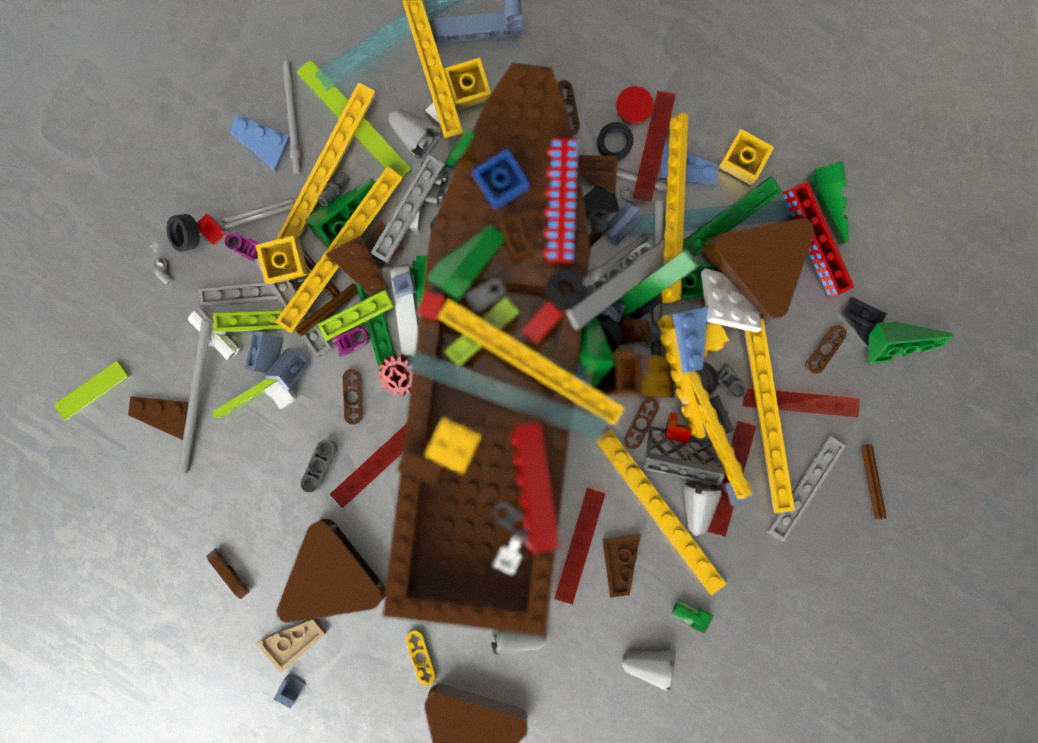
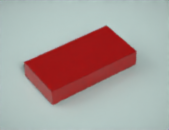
M548 301L521 332L537 345L563 317V314Z

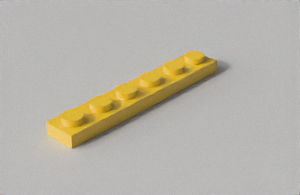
M670 326L661 327L660 339L666 348L667 353L665 355L671 365L672 379L676 382V394L681 400V411L687 420L686 428L692 429V436L701 439L706 436L689 374L682 372L675 328Z

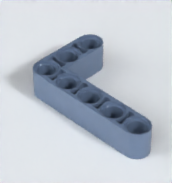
M504 0L503 12L431 19L429 24L435 43L519 35L523 32L521 0Z

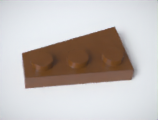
M360 236L326 254L370 296L388 288Z
M641 534L602 539L610 598L630 595Z

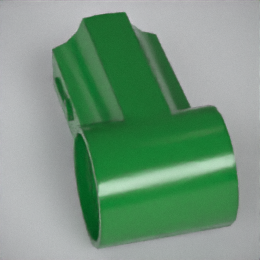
M680 599L675 603L671 613L704 634L713 618V615L700 608L697 609Z

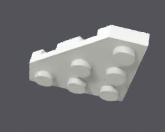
M705 268L701 272L705 307L708 306L707 322L758 333L762 329L759 311L722 272Z

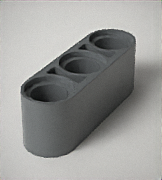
M326 439L317 444L301 480L303 491L311 493L321 487L337 451V445L333 440ZM325 443L331 445V451L328 454L323 451ZM318 460L323 463L321 471L315 468V463ZM309 478H312L315 481V487L313 489L309 488L307 485V481Z
M506 502L498 503L493 510L494 518L526 542L525 538L528 536L527 527L518 530L513 525L516 519H522L523 514ZM504 506L508 509L509 513L506 517H499L497 515L499 507Z

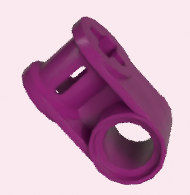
M229 233L224 240L227 248L255 262L254 260L258 256L256 245L261 243L237 233ZM238 238V246L232 247V240Z
M355 328L331 340L337 346L338 356L342 357L367 345L370 342V334L365 329ZM359 332H363L365 336L361 342H358L356 339Z

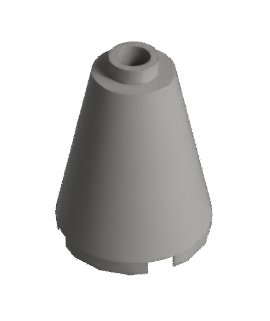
M401 108L394 109L389 114L390 125L416 159L423 158L421 156L423 153L429 154L437 145L440 139L438 132L441 133V130L435 124Z
M693 480L686 481L683 488L688 530L693 535L703 536L704 533L708 532L721 498L723 487L712 484L710 486Z
M492 630V636H494V642H491L493 654L541 649L542 645L546 644V636Z
M676 651L628 652L627 655H623L622 667H625V672L666 691H670Z

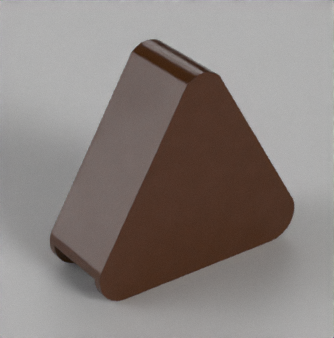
M800 218L723 233L706 238L702 244V251L718 272H722L759 311L760 319L781 318L788 312L814 235V228L809 220Z
M637 353L612 354L615 361L596 386H591L606 397L674 398L675 381L671 376V365L666 358Z
M322 519L311 524L307 529L276 613L282 622L290 623L373 610L384 599L386 587L338 525L331 519Z
M436 684L429 690L428 698L425 701L424 707L432 743H519L528 732V717L524 709L455 687Z

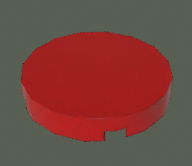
M630 86L622 90L616 101L618 116L625 123L632 125L641 124L647 120L652 114L654 107L651 94L639 86Z

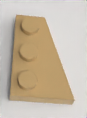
M310 619L256 642V644L281 673L323 637L326 632L315 619Z

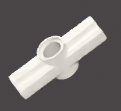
M198 308L189 315L188 320L199 332L202 320L212 322L208 344L215 347L227 360L238 354L240 348L226 335L227 332L214 333L213 320L201 308Z

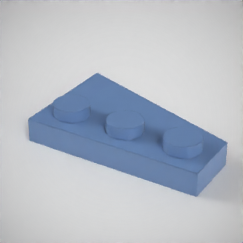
M237 114L230 132L276 172L290 136Z
M665 140L662 146L659 179L667 180L669 158V142ZM687 151L686 182L716 185L718 165Z
M708 306L673 314L683 373L703 369Z

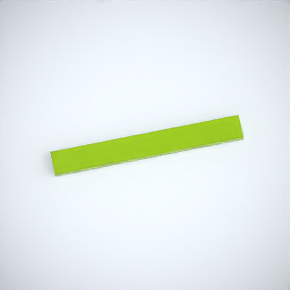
M308 60L296 71L297 74L329 109L340 118L348 100L311 60ZM363 118L354 136L384 168L388 166L404 178L412 169L370 123Z

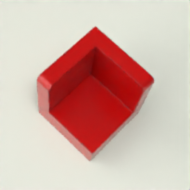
M207 213L197 222L200 233L212 245H215L227 234L222 226Z
M425 291L417 315L437 321L441 308H444L446 299Z
M671 412L666 423L665 439L687 444L692 429L686 428L685 425L677 424L678 414Z

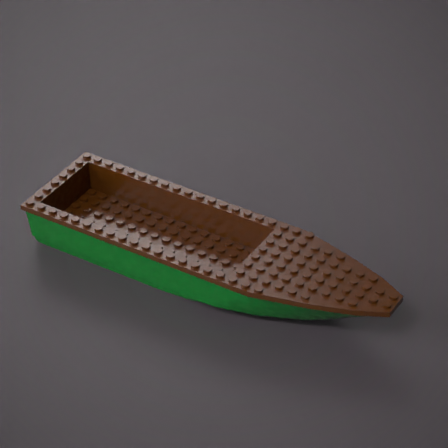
M511 63L481 111L472 130L474 135L465 152L458 160L432 227L422 299L425 291L444 297L446 299L445 305L450 300L481 319L506 297L519 313L499 331L576 378L582 327L574 329L566 313L572 306L569 308H565V306L559 308L558 304L555 305L563 314V317L537 345L530 341L521 331L549 301V294L546 295L545 291L547 288L545 287L554 272H557L559 269L563 271L565 268H569V272L575 270V275L578 273L581 275L579 277L580 280L588 275L590 245L580 168L576 156L572 265L547 264L548 258H544V246H548V238H544L545 225H549V218L545 217L546 205H550V197H546V185H550L551 177H547V165H551V157H548V145H552V138L573 139L567 108L552 67ZM508 150L528 181L529 190L494 211L475 181L472 171ZM529 210H537L532 253L512 260L504 241L466 293L468 294L470 291L481 287L490 280H499L505 288V294L485 310L475 314L465 296L459 303L426 279L439 261L491 225L502 233L498 223L499 220ZM562 281L558 284V291L562 295H570L572 293V286L570 283ZM494 285L491 287L492 291L490 293H499L498 289L500 288V286L496 287ZM585 286V290L583 291L584 294H583V296L581 297L580 300H582V299L585 297V294H586V286ZM420 317L403 451L437 462L425 455L442 418L482 436L464 473L443 465L436 484L400 472L382 617L546 636L556 550L531 553L530 549H527L526 542L522 539L516 551L522 555L514 574L495 567L494 564L502 546L509 548L512 538L516 534L494 518L493 510L498 503L506 502L525 515L524 506L521 507L519 499L522 490L521 486H518L516 474L519 473L518 465L514 464L513 458L516 449L515 445L511 443L510 434L515 426L540 423L558 534L573 400L485 346L479 348L458 367L445 351L464 333L439 318L437 321L426 317ZM504 506L497 509L499 517H506L509 513L508 509ZM522 519L514 521L513 525L516 529L521 530L524 528Z

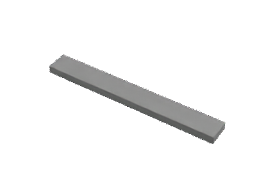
M665 238L568 309L566 313L574 329L582 327L664 265Z

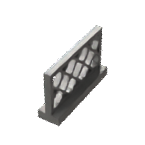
M650 426L643 470L720 486L725 475V469L717 453L714 454L709 449V447L713 446L710 439H699L691 435L687 444L681 443L676 446L672 440L665 439V429ZM653 434H658L663 439L657 442ZM667 442L672 449L666 451L661 445ZM690 443H698L700 448L695 450ZM685 446L691 453L685 455L680 449ZM657 448L662 454L651 453V450ZM703 450L710 456L705 460L699 454ZM676 452L680 459L671 457L670 454ZM695 456L699 463L692 462L689 458ZM713 460L718 467L710 466L708 462Z

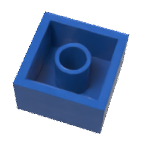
M508 150L472 171L475 181L494 211L529 190L528 181Z

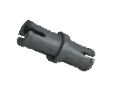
M340 171L334 180L326 185V189L317 198V200H320V204L327 206L335 196L339 195L341 188L349 181V177H347L348 175L345 172Z
M720 396L709 399L711 406L717 412V419L720 425L724 427L726 434L734 431L728 417V410L725 411Z

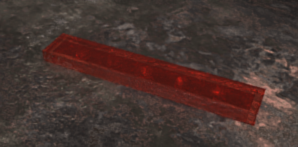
M657 91L633 199L652 202L676 94Z
M747 388V392L743 396L742 407L757 408L754 388ZM775 390L778 410L858 417L860 398Z
M737 421L730 444L734 449L736 460L742 466V473H744L757 426ZM726 472L720 484L721 487H723V483L730 482ZM724 489L722 490V495L708 532L726 537L734 506H731L727 491H724Z
M406 424L330 493L332 498L342 508L401 455L404 447Z
M591 488L586 489L555 593V600L573 605L606 494L604 492Z

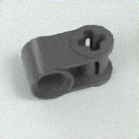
M493 279L481 287L470 291L465 295V298L474 313L477 314L501 299L505 294V288L499 280ZM492 286H500V288L498 289V294H495L494 292L490 293L492 291Z
M724 363L723 367L717 372L718 386L731 398L743 397L747 392L746 384L728 364ZM735 384L741 388L739 395H736L732 390Z

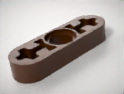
M561 80L558 82L560 90L561 86H565L568 89L566 93L567 98L564 99V102L573 106V110L568 113V116L572 117V124L576 125L574 130H572V135L574 136L579 131L580 122L573 87L569 81Z
M836 325L828 329L805 363V368L809 373L818 374L824 370L846 338L847 333L844 327ZM833 331H840L839 335L841 337L835 338L833 342L827 341V338L828 340H832V338L834 337L835 334L833 333ZM824 344L828 345L831 349L828 355H824L821 352V347ZM819 357L823 358L817 363L819 369H812L813 365L811 362H816Z
M348 369L342 377L344 419L347 423L355 425L360 423L363 418L361 375L357 370ZM352 372L353 375L357 376V379L353 380V386H358V389H347V386H351V381L347 380V376H350ZM351 391L356 392L358 395L357 401L353 403L347 398ZM358 404V408H354L358 418H355L353 422L352 418H349V414H352V408H348V405L354 406Z
M647 398L641 403L624 437V445L627 448L637 449L640 447L659 410L657 400ZM653 402L655 409L650 410L648 415H651V418L640 415L641 411L645 413L647 410L645 404ZM639 418H643L647 422L644 429H638L636 426V421ZM632 428H634L637 432H642V436L637 434L635 438L638 441L637 444L630 446L628 437L634 436L635 432H631Z
M214 549L207 555L209 563L237 598L242 599L250 593L246 584L217 549Z

